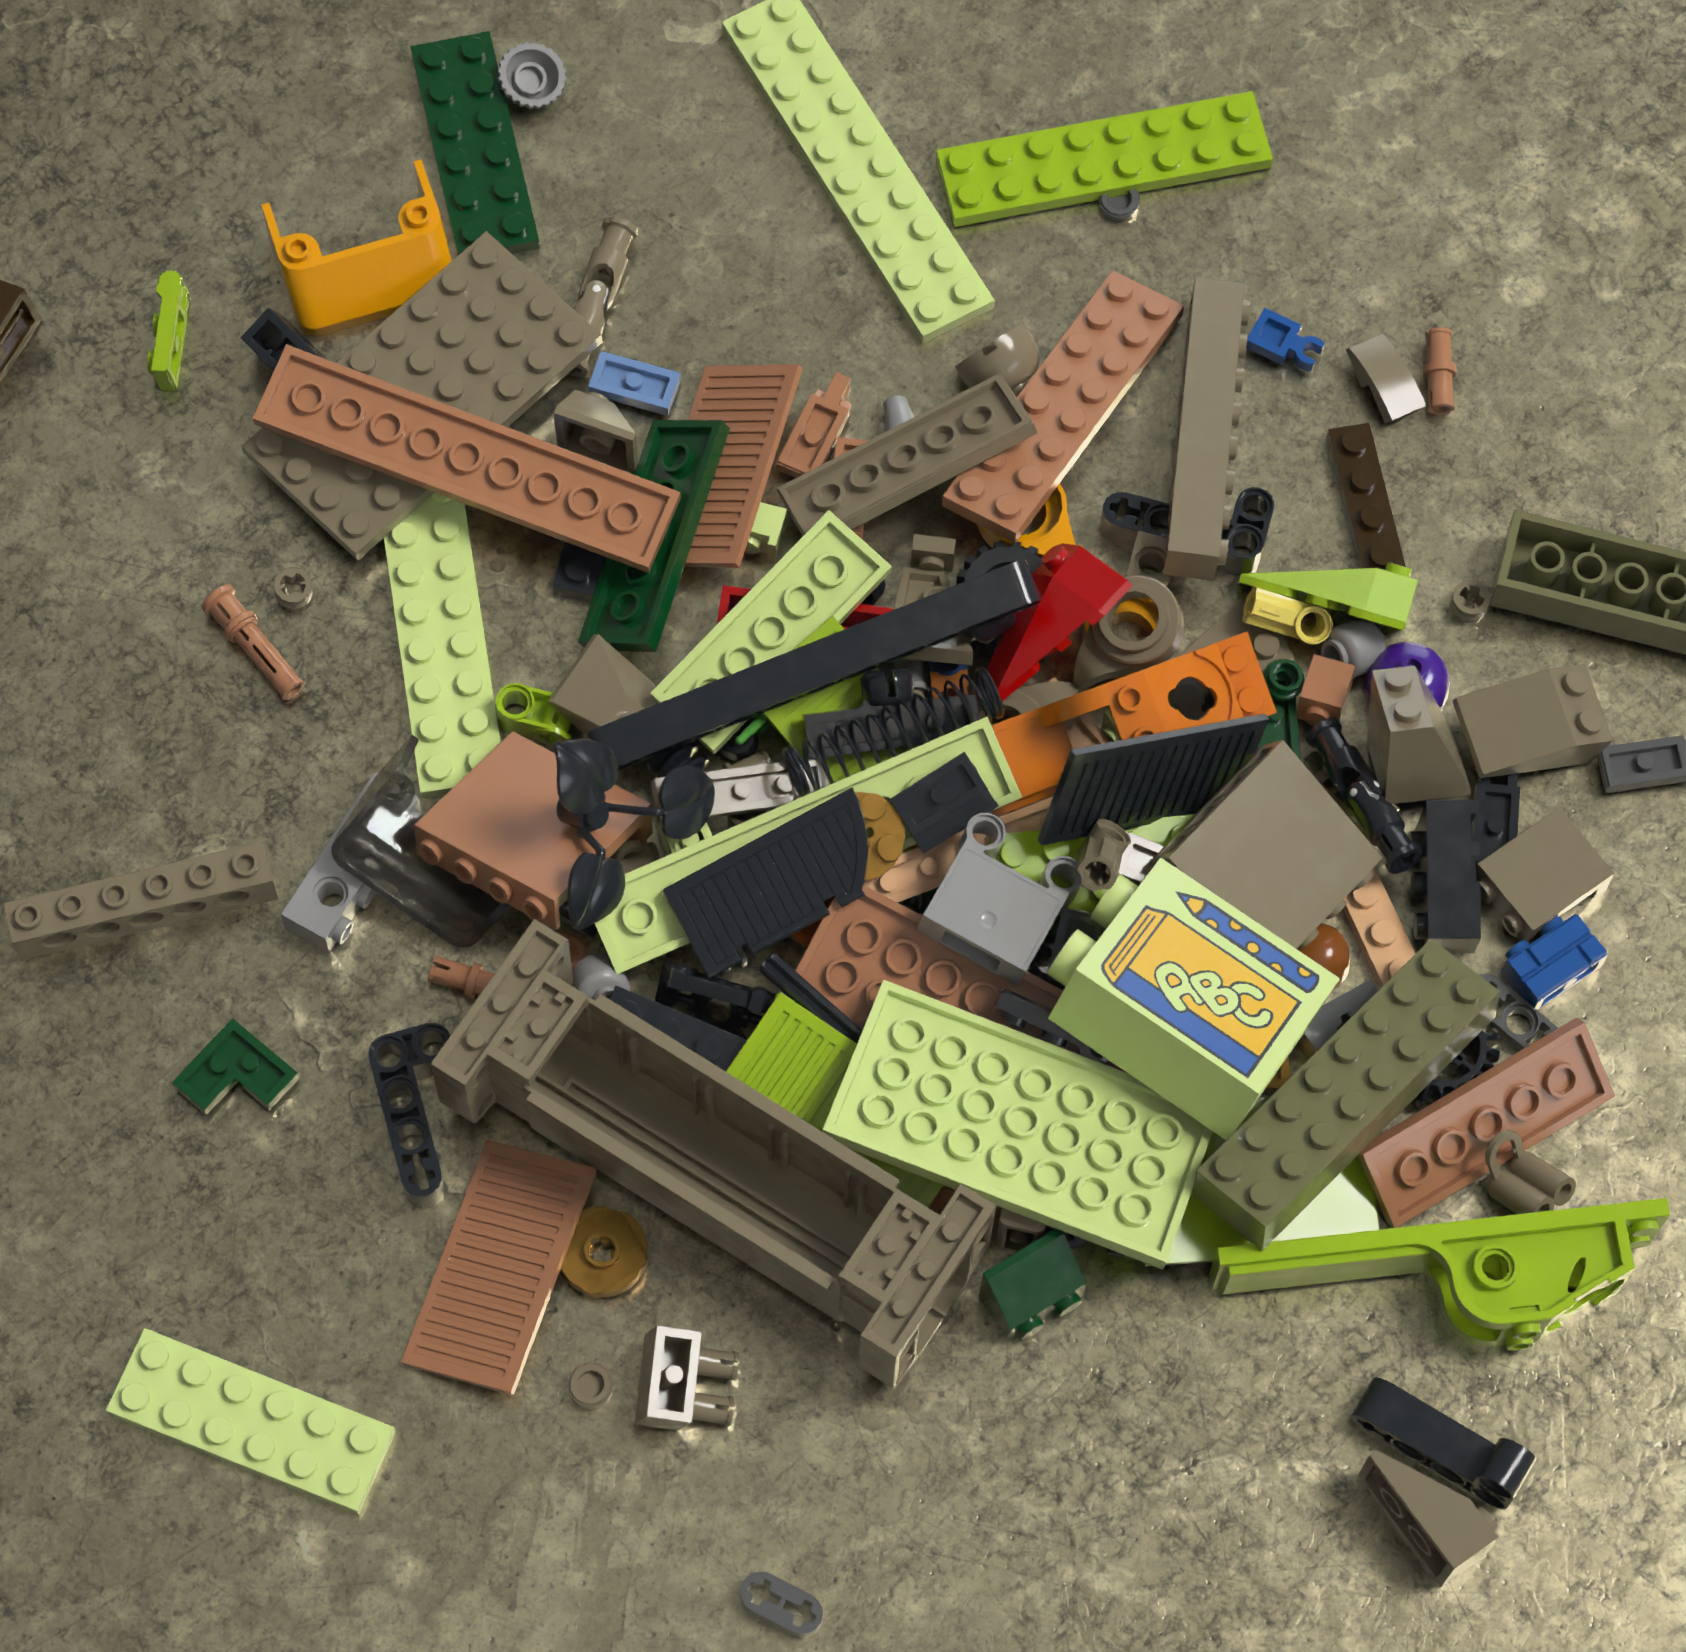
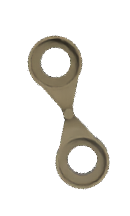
M1140 575L1124 577L1131 583L1132 587L1101 620L1093 626L1089 625L1076 658L1073 682L1049 681L1019 688L1002 702L1004 711H1012L1021 715L1086 691L1090 686L1103 680L1140 671L1168 661L1178 650L1185 630L1183 612L1173 593L1164 584L1151 577ZM1132 598L1150 600L1158 607L1159 613L1157 626L1151 635L1141 641L1134 642L1121 640L1112 631L1111 621L1114 611L1118 606ZM977 700L978 716L980 720L982 718H985L986 716L983 711L981 702Z

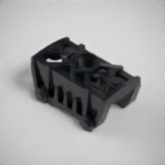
M670 961L663 962L655 1002L667 1007H672L677 1003L688 1005L687 1011L697 1014L693 1018L746 1040L748 1039L739 1026L747 1028L749 1023L758 1025L775 1001L776 994L771 993L764 987H749L717 977L710 979L707 974L698 972L699 969H689L688 966L682 964L671 965ZM681 991H689L692 993L691 995L683 994ZM717 999L729 1003L731 1016L726 1020L713 1018L708 1010L710 1000ZM752 1011H755V1012H758V1013H764V1014L761 1016V1015H757V1014L752 1013Z

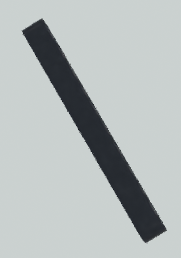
M1025 559L1016 561L585 733L583 739L593 740L608 746L617 758L619 771L1025 610L1041 602L1042 598Z

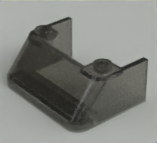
M411 735L375 776L338 832L332 844L331 854L334 861L341 868L440 938L456 947H470L482 938L511 905L498 902L489 893L472 884L460 881L454 874L437 865L427 863L421 856L417 855L414 824L419 820L406 811L415 796V787L411 779L404 774L419 741L417 737Z

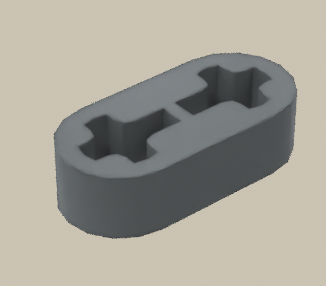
M755 1572L749 1575L742 1583L740 1590L741 1603L744 1609L752 1616L800 1639L813 1636L821 1628L823 1609L819 1600L813 1595L766 1572ZM763 1583L768 1584L769 1595L780 1601L778 1606L767 1600H763L759 1606L753 1604V1594L749 1591L750 1588L759 1589ZM804 1604L811 1607L810 1616L815 1620L813 1623L805 1621L801 1627L794 1625L795 1616L784 1609L785 1605L796 1610H800Z

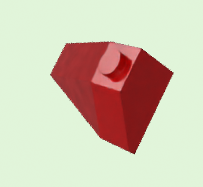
M1061 543L1049 549L1042 557L1043 564L1032 575L1042 601L1016 613L1017 619L1015 624L1004 632L987 667L1002 702L1039 671L1040 663L1038 661L1041 658L1049 656L1058 650L1062 652L1070 646L1072 642L1069 640V635L1084 622L1088 621L1093 626L1101 620L1132 587L1131 583L1082 546Z

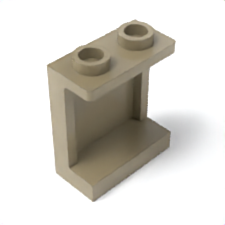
M1560 807L1479 862L1476 867L1477 883H1480V898L1485 903L1489 904L1491 902L1501 914L1503 926L1512 936H1519L1521 940H1526L1528 943L1534 939L1536 933L1548 922L1562 915L1590 894L1594 898L1606 890L1615 874Z

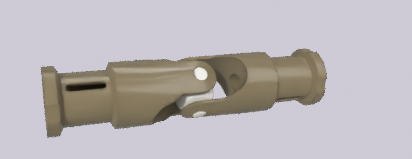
M616 216L606 217L602 223V230L604 231L599 246L595 247L592 251L578 290V302L573 308L601 335L605 327L604 308L608 311L613 304L628 263L626 257L630 242L634 241L639 233L638 228L630 221ZM596 279L605 280L606 282L610 283L612 286L611 291H609L606 288V285L603 282L597 281ZM590 354L567 375L574 377L586 376L590 369L587 363Z

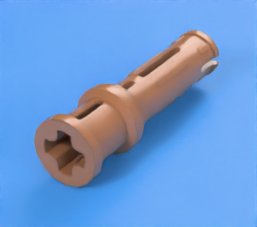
M230 584L223 585L214 590L201 605L206 615L212 614L224 629L223 636L228 641L238 643L257 668L279 692L283 700H289L296 696L305 686V682L298 677L278 650L275 649L257 627L258 617L255 613L247 611L235 597L236 590Z

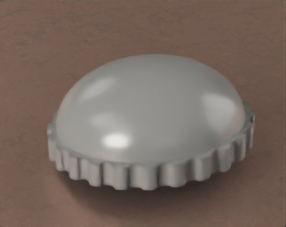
M524 42L522 45L517 44L515 48H510L508 53L503 55V60L500 61V68L497 71L499 75L498 82L501 84L500 88L505 92V96L511 98L513 103H518L520 107L526 106L528 109H532V107L540 109L541 106L547 107L550 103H554L557 97L561 96V91L564 90V83L567 80L565 76L566 69L563 67L564 63L559 59V55L553 53L551 48H546L544 44L538 45L536 42L531 44Z

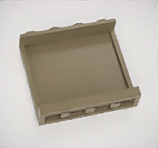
M1280 740L1263 745L1161 849L1150 863L1155 866L1160 858L1164 859L1295 949H1301L1317 937L1319 931L1316 928L1325 918L1330 919L1346 906L1347 902L1344 898L1353 889L1361 888L1374 876L1372 869L1383 857L1285 741Z

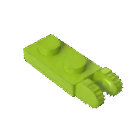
M171 269L170 271L162 272V275L157 280L156 293L162 300L160 313H155L153 317V334L156 338L155 347L149 350L147 356L148 372L154 376L161 391H175L178 388L188 319V298H190L189 292L183 284L182 276L176 270L172 271Z

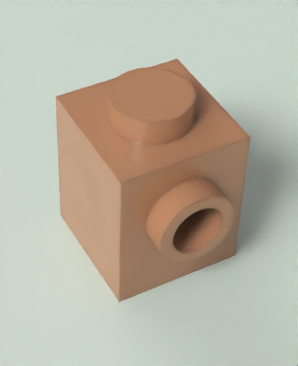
M1314 654L1300 694L1297 718L1305 720L1312 726L1328 718H1337L1340 721L1351 689L1355 666Z

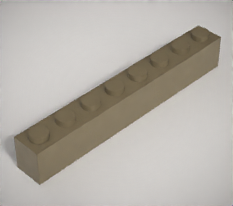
M1195 277L1189 307L1163 565V574L1214 581L1217 565L1226 564L1229 540L1221 539L1222 529H1229L1232 505L1224 504L1225 495H1232L1235 470L1228 469V460L1235 461L1238 445V435H1231V426L1238 427L1241 412V401H1234L1235 392L1241 393L1244 379V368L1237 367L1238 358L1244 359L1248 337L1247 334L1240 333L1241 325L1247 326L1251 304V301L1243 300L1245 283Z

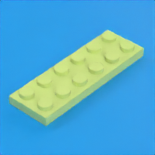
M828 510L650 693L651 698L657 703H661L789 652L832 615L841 624L892 572V566ZM747 720L697 740L711 753L715 754Z
M144 1328L106 1409L107 1414L357 1515L362 1510L396 1432L393 1426Z

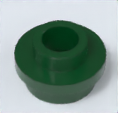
M1289 659L1274 660L1263 671L1265 682L1273 699L1290 701L1301 693L1305 678L1302 669L1296 662ZM1275 678H1285L1289 686L1280 685Z

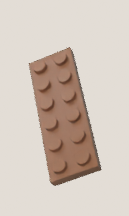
M1578 1018L1571 1020L1380 1134L1358 1155L1388 1225L1393 1228L1401 1226L1489 1173L1485 1162V1153L1490 1141L1499 1132L1507 1129L1517 1132L1521 1137L1525 1151L1615 1097L1586 1023ZM1510 1140L1505 1141L1497 1151L1496 1161L1501 1165L1514 1157V1153L1510 1150L1512 1147Z

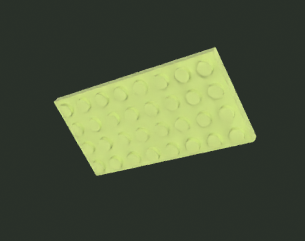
M884 979L822 1130L823 1133L851 1150L955 1190L958 1189L960 1184H963L999 1207L1162 1270L1167 1263L1195 1183L1196 1170L1201 1166L1213 1132L1124 1071Z

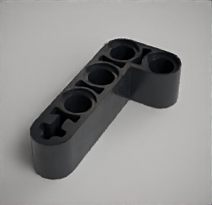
M1251 487L1239 494L1232 519H1230L1229 529H1222L1221 539L1229 540L1226 564L1217 565V571L1241 576L1242 573H1253L1259 566L1274 511V500L1268 491L1259 487ZM1127 492L1113 493L1106 498L1103 504L1100 521L1102 536L1109 542L1129 548H1134L1138 531L1166 538L1167 532L1159 533L1152 526L1164 525L1167 527L1170 504ZM1248 509H1255L1262 514V516L1251 517L1247 515L1244 511ZM1117 516L1124 517L1123 520H1117ZM1139 520L1143 521L1142 527L1138 526ZM1245 546L1252 551V553L1241 554L1238 553L1234 549V547Z
M426 1023L382 1035L371 1043L368 1051L372 1073L403 1189L409 1203L420 1209H429L436 1206L442 1200L445 1193L440 1165L417 1084L418 1079L433 1076L431 1062L436 1055L424 1054L422 1052L423 1047L430 1042H440L444 1045L451 1036L443 1025L437 1023ZM395 1053L401 1056L400 1062L393 1067H384L379 1064L380 1059L386 1054ZM398 1094H407L412 1097L411 1103L404 1108H395L390 1105L393 1097ZM409 1135H418L424 1139L423 1143L416 1149L408 1150L401 1146L402 1140ZM423 1165L429 1188L420 1190L414 1167Z
M1378 1377L1372 1378L1350 1416L1351 1420L1367 1433L1483 1502L1502 1510L1507 1509L1536 1461L1533 1453L1521 1444L1507 1438H1499L1497 1443L1494 1444L1393 1383Z

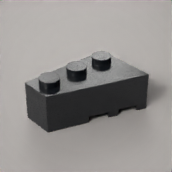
M1426 800L1415 830L1409 831L1408 837L1411 842L1419 845L1423 851L1421 860L1416 864L1417 872L1411 873L1412 898H1419V913H1414L1413 932L1415 939H1421L1422 947L1432 939L1449 953H1475L1481 940L1480 883H1477L1475 866V855H1480V841H1474L1472 823L1475 815L1479 814V800Z

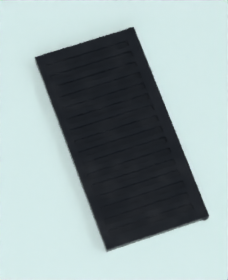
M1259 714L1071 749L1037 840L1043 846L1087 837L1098 819H1106L1123 829L1151 824L1163 817L1196 814L1256 753L1269 718L1265 714Z

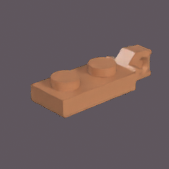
M836 372L826 392L817 389L815 394L811 393L777 460L776 470L797 478L827 462L837 442V437L840 436L849 418L852 403L847 402L846 399L851 390L849 386L851 378Z

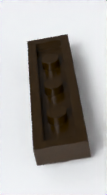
M1370 423L1328 429L1327 440L1359 568H1380L1385 570L1387 562L1406 567Z

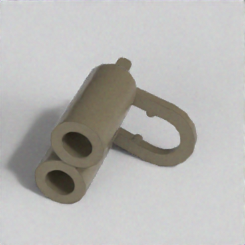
M1510 1129L1503 1130L1490 1141L1485 1153V1162L1490 1174L1482 1180L1481 1184L1488 1190L1494 1200L1517 1214L1554 1210L1555 1204L1558 1206L1564 1205L1572 1198L1576 1188L1575 1180L1533 1153L1524 1151L1521 1137L1517 1132ZM1510 1140L1512 1145L1510 1150L1514 1153V1157L1501 1165L1496 1161L1497 1151L1505 1141Z

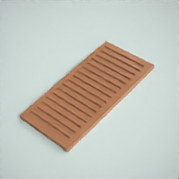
M799 364L705 366L688 420H722L730 430L684 567L740 568L803 370Z
M489 1140L485 1141L401 1360L403 1365L503 1392L506 1395H514L597 1170L594 1166H587Z

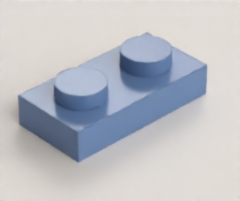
M600 351L588 385V392H596L605 396L608 400L668 416L681 381V375L676 371Z

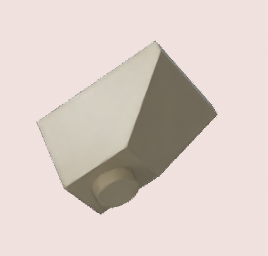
M574 390L557 405L554 411L557 446L633 475L635 474L638 465L636 433L614 403L596 392H588L586 394Z
M594 634L548 703L585 734L595 728L657 704L650 694L657 685L599 634Z

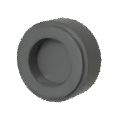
M1135 189L1128 190L1127 195L1108 198V194L1099 197V209L1111 221H1128L1138 212L1140 196Z

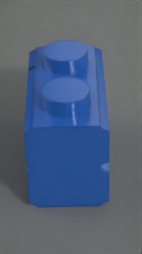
M1574 914L1565 921L1560 916L1554 918L1539 931L1542 936L1529 945L1526 940H1522L1505 954L1507 960L1501 970L1502 977L1512 990L1517 992L1518 995L1537 1010L1600 968L1608 955L1606 949L1595 935L1591 934L1590 929L1579 915Z

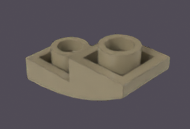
M1384 334L1346 349L1361 388L1367 385L1370 386L1385 423L1426 406L1409 369Z

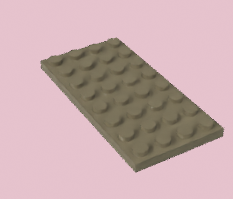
M486 231L336 363L508 427L602 344L603 341L602 335ZM261 428L241 446L243 453L357 560L362 558L434 493L265 428Z

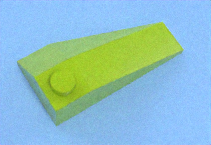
M1387 562L1385 570L1380 568L1242 573L1239 582L1284 596L1299 598L1321 607L1341 610L1355 617L1404 630L1418 579L1410 577L1411 568Z

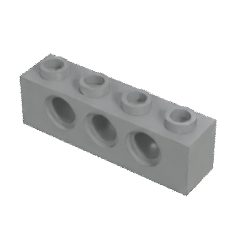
M373 773L281 913L285 929L329 954L337 943L343 944L353 929L354 921L352 919L359 908L365 909L373 900L377 891V885L375 884L383 871L389 873L395 866L400 856L398 848L406 836L411 838L415 835L414 824L423 817L419 797L384 777ZM376 824L389 826L388 831L382 835L368 833L369 829ZM353 859H362L367 862L362 869L357 871H350L345 868L346 864ZM338 894L343 897V900L336 906L328 907L322 904L324 898L329 895Z

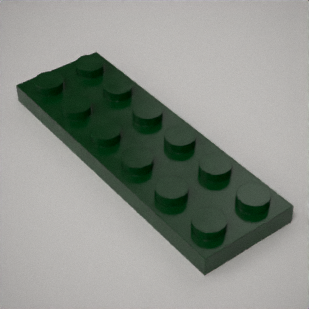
M490 31L410 46L457 256L486 231L511 254L539 249V237L504 91L500 88L501 84L498 82L499 75L497 71L499 68Z
M722 420L652 421L634 475L679 491L681 499L649 573L606 557L578 639V643L584 648L594 634H599L617 651H657L730 430Z

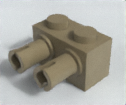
M656 1326L644 1335L635 1424L679 1431L691 1424L693 1419L729 1426L734 1411L728 1410L729 1407H734V1397L695 1392L697 1374L734 1381L739 1366L733 1365L734 1362H739V1353L736 1351L728 1352L701 1348V1332Z

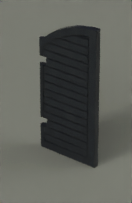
M851 787L663 889L710 979L742 962L736 950L737 948L748 943L751 952L755 955L830 915L824 903L835 896L843 908L865 896L863 886L867 874L869 856L868 834L862 807L854 788Z

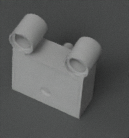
M979 813L968 821L959 843L960 851L924 912L917 931L1019 986L1061 908L1071 904L1082 886L1081 875L1077 871L1079 862L1069 856L1055 857L1046 865L1037 883L995 860L1006 835L1005 826L996 815ZM973 834H985L990 838L992 844H979L974 839ZM1051 877H1063L1068 881L1070 887H1057L1051 880Z

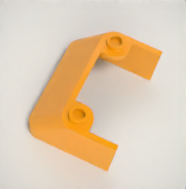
M422 159L413 161L420 198L408 201L399 211L398 220L402 234L322 256L317 241L308 234L294 233L281 237L270 203L261 204L276 262L297 326L303 333L318 337L389 317L452 262L440 212Z

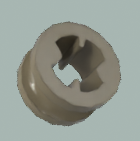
M289 567L278 573L274 580V591L277 601L283 607L289 609H298L305 606L313 595L312 580L309 574L298 567ZM297 581L301 582V590L303 591L301 594L293 592L290 596L286 595V586L284 584L293 585Z
M1473 579L1459 583L1454 589L1450 601L1452 613L1460 621L1467 623L1481 620L1487 613L1490 605V591L1486 585ZM1468 594L1477 597L1473 608L1464 606Z

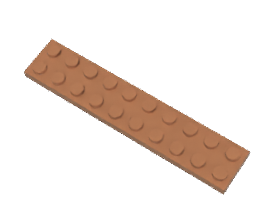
M287 344L252 418L254 425L647 573L650 572L681 499L679 491Z

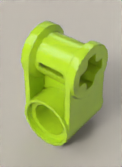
M511 683L499 690L496 695V715L498 726L504 732L510 734L513 731L523 737L538 740L550 746H553L555 742L572 738L569 734L571 722L548 703L554 692L525 686L520 683ZM510 704H520L526 710L520 714H510L505 708Z

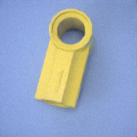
M1255 586L1247 595L1243 607L1242 622L1296 638L1308 644L1323 642L1332 631L1333 622L1330 614L1325 609L1309 602H1303ZM1313 612L1317 619L1316 625L1312 631L1303 633L1301 630V620L1307 613Z

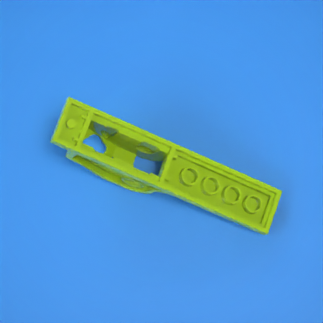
M1659 1198L1273 1241L1263 1251L1254 1244L1219 1247L1209 1271L1212 1289L1222 1288L1224 1295L1421 1273L1435 1286L1443 1317L1447 1325L1458 1337L1478 1346L1506 1345V1349L1509 1351L1523 1350L1534 1345L1533 1342L1539 1341L1562 1326L1560 1324L1561 1321L1591 1303L1595 1307L1618 1293L1635 1269L1631 1249L1649 1245L1651 1243L1650 1240L1655 1239L1670 1217L1668 1199ZM1568 1287L1576 1288L1573 1293H1569Z

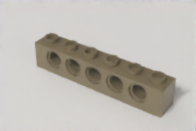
M264 841L21 898L3 904L11 942L20 961L276 900L278 896Z

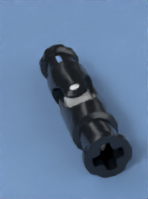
M1328 718L1318 722L1307 732L1306 742L1311 748H1316L1324 761L1323 769L1348 807L1354 811L1355 817L1369 842L1373 846H1378L1386 859L1385 866L1389 873L1399 874L1411 869L1421 860L1422 849L1419 845L1413 844L1405 833L1404 821L1395 807L1383 797L1380 785L1358 749L1347 742L1341 732L1342 724L1337 718ZM1360 775H1362L1363 779L1365 780L1359 783L1355 782Z

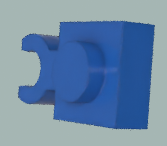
M1264 307L1247 337L1246 348L1280 365L1289 356L1294 359L1298 368L1311 372L1315 360L1307 357L1304 352L1310 350L1321 355L1325 343L1315 336H1299L1301 324Z

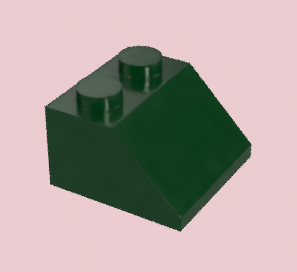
M1054 1229L984 1272L979 1298L1008 1342L1018 1335L1024 1340L1041 1330L1045 1325L1043 1320L1058 1312L1060 1316H1064L1077 1308L1083 1302L1080 1297L1084 1295L1087 1283L1064 1232Z

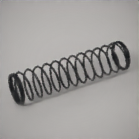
M983 666L976 668L975 683L968 675L961 674L959 679L960 690L953 682L946 680L944 683V696L937 688L930 687L928 691L929 704L920 694L915 693L912 698L913 710L905 701L899 700L896 705L897 717L890 708L883 706L881 710L882 725L873 714L867 713L865 717L866 731L858 721L851 719L849 724L850 737L843 728L835 726L833 731L835 745L826 734L820 732L818 736L819 752L811 741L804 739L802 743L803 758L794 747L789 745L787 748L783 747V759L797 793L800 797L811 793L803 769L814 791L818 790L809 764L806 743L819 760L830 785L834 783L823 751L822 737L833 750L845 777L850 776L841 753L837 730L842 733L851 747L861 771L866 769L855 740L853 723L859 728L866 739L876 763H881L873 742L869 717L873 719L880 729L892 757L897 756L888 733L885 710L899 728L908 751L913 749L903 724L900 704L907 709L914 720L923 743L929 742L920 722L916 697L921 700L932 717L939 737L943 736L944 733L937 720L933 706L932 690L938 695L947 709L955 730L960 727L951 708L948 684L955 690L962 701L970 723L976 722L967 703L963 678H966L974 688L989 722L992 723L993 718L997 720L1000 717L1003 718L1004 707L990 673Z

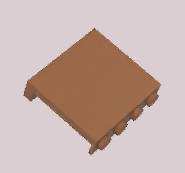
M513 731L414 824L417 855L421 856L424 861L447 870L460 881L480 888L489 893L498 902L507 903L524 912L531 920L536 919L555 930L560 927L559 907L568 899V880L574 862L585 852L596 854V852L583 838L576 836L577 827L561 822L557 816L556 808L559 796L556 783L557 762L555 753ZM616 785L604 792L606 796L605 802L651 808V803ZM609 812L607 823L602 828L591 831L590 834L605 848L606 858H609L628 838L639 840L643 844L653 834L652 816Z

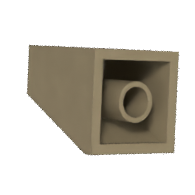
M1416 666L1372 670L1367 746L1378 784L1382 789V795L1385 800L1391 804L1470 795L1471 788L1452 728Z

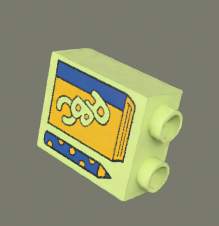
M1160 858L1139 886L1119 874L1111 889H1107L1090 916V919L1106 929L1097 942L1077 929L1064 945L1047 974L1066 987L1048 1019L1227 1140L1235 1133L1305 1033L1340 978Z

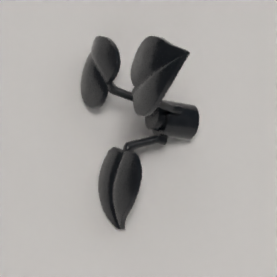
M568 739L553 743L557 762L556 783L559 796L556 808L557 816L561 822L577 827L576 836L583 838L596 852V854L590 852L581 854L574 862L569 875L568 912L573 929H585L607 917L619 905L625 890V874L621 863L616 859L606 858L605 848L590 832L602 828L607 823L609 812L652 817L662 816V831L667 837L673 839L691 837L708 820L713 809L715 797L713 780L700 768L683 765L672 769L662 781L659 789L660 808L611 804L605 802L606 796L604 792L611 789L618 778V762L614 752L608 746L588 739Z

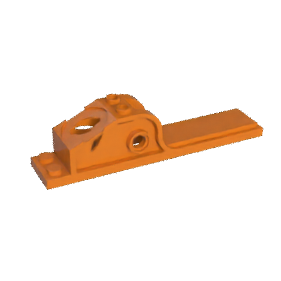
M1248 632L1238 634L991 725L1022 798L989 813L1000 816L1054 796L1070 750L1073 749L1063 721L1104 706L1109 708L1120 740L1259 714L1270 716L1277 713ZM1184 678L1197 680L1204 688L1209 689L1212 694L1214 706L1208 709L1206 714L1199 720H1190L1184 717L1179 710L1173 709L1168 702L1169 692L1175 689L1177 684ZM917 844L912 845V846H910V847H908V848H906V849H903V851L908 850V849L913 848V847H916V846H918V845H917Z

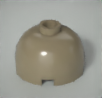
M1021 323L961 361L955 368L968 388L1001 373L1017 397L1028 383L1027 380L1037 371L1040 361L1039 348L1030 330L1027 329L1024 323Z

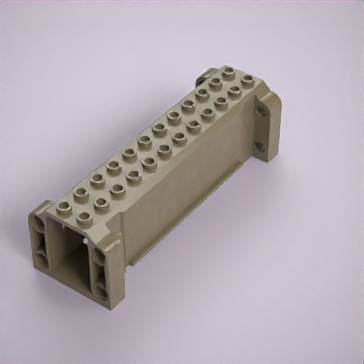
M534 919L431 1062L439 1101L473 1123L478 1122L494 1103H499L529 1122L530 1128L589 1165L594 1166L603 1174L836 1321H844L859 1330L862 1334L860 1336L858 1367L894 1389L906 1372L917 1361L965 1288L975 1267L985 1253L991 1240L996 1205L963 1184H960L939 1215L896 1189L900 1180L602 994L595 1001L572 987L573 972L568 939Z

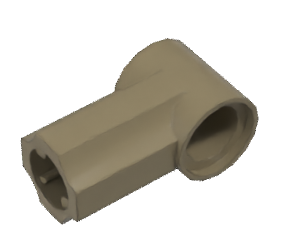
M1098 819L1075 854V860L1079 862L1077 871L1081 875V885L1093 892L1104 888L1111 889L1118 878L1122 855L1131 843L1129 834L1117 824L1106 819Z

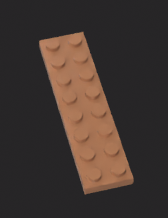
M1112 270L1017 396V399L1033 421L1037 434L960 473L942 496V506L1016 543L1183 316L1184 305Z

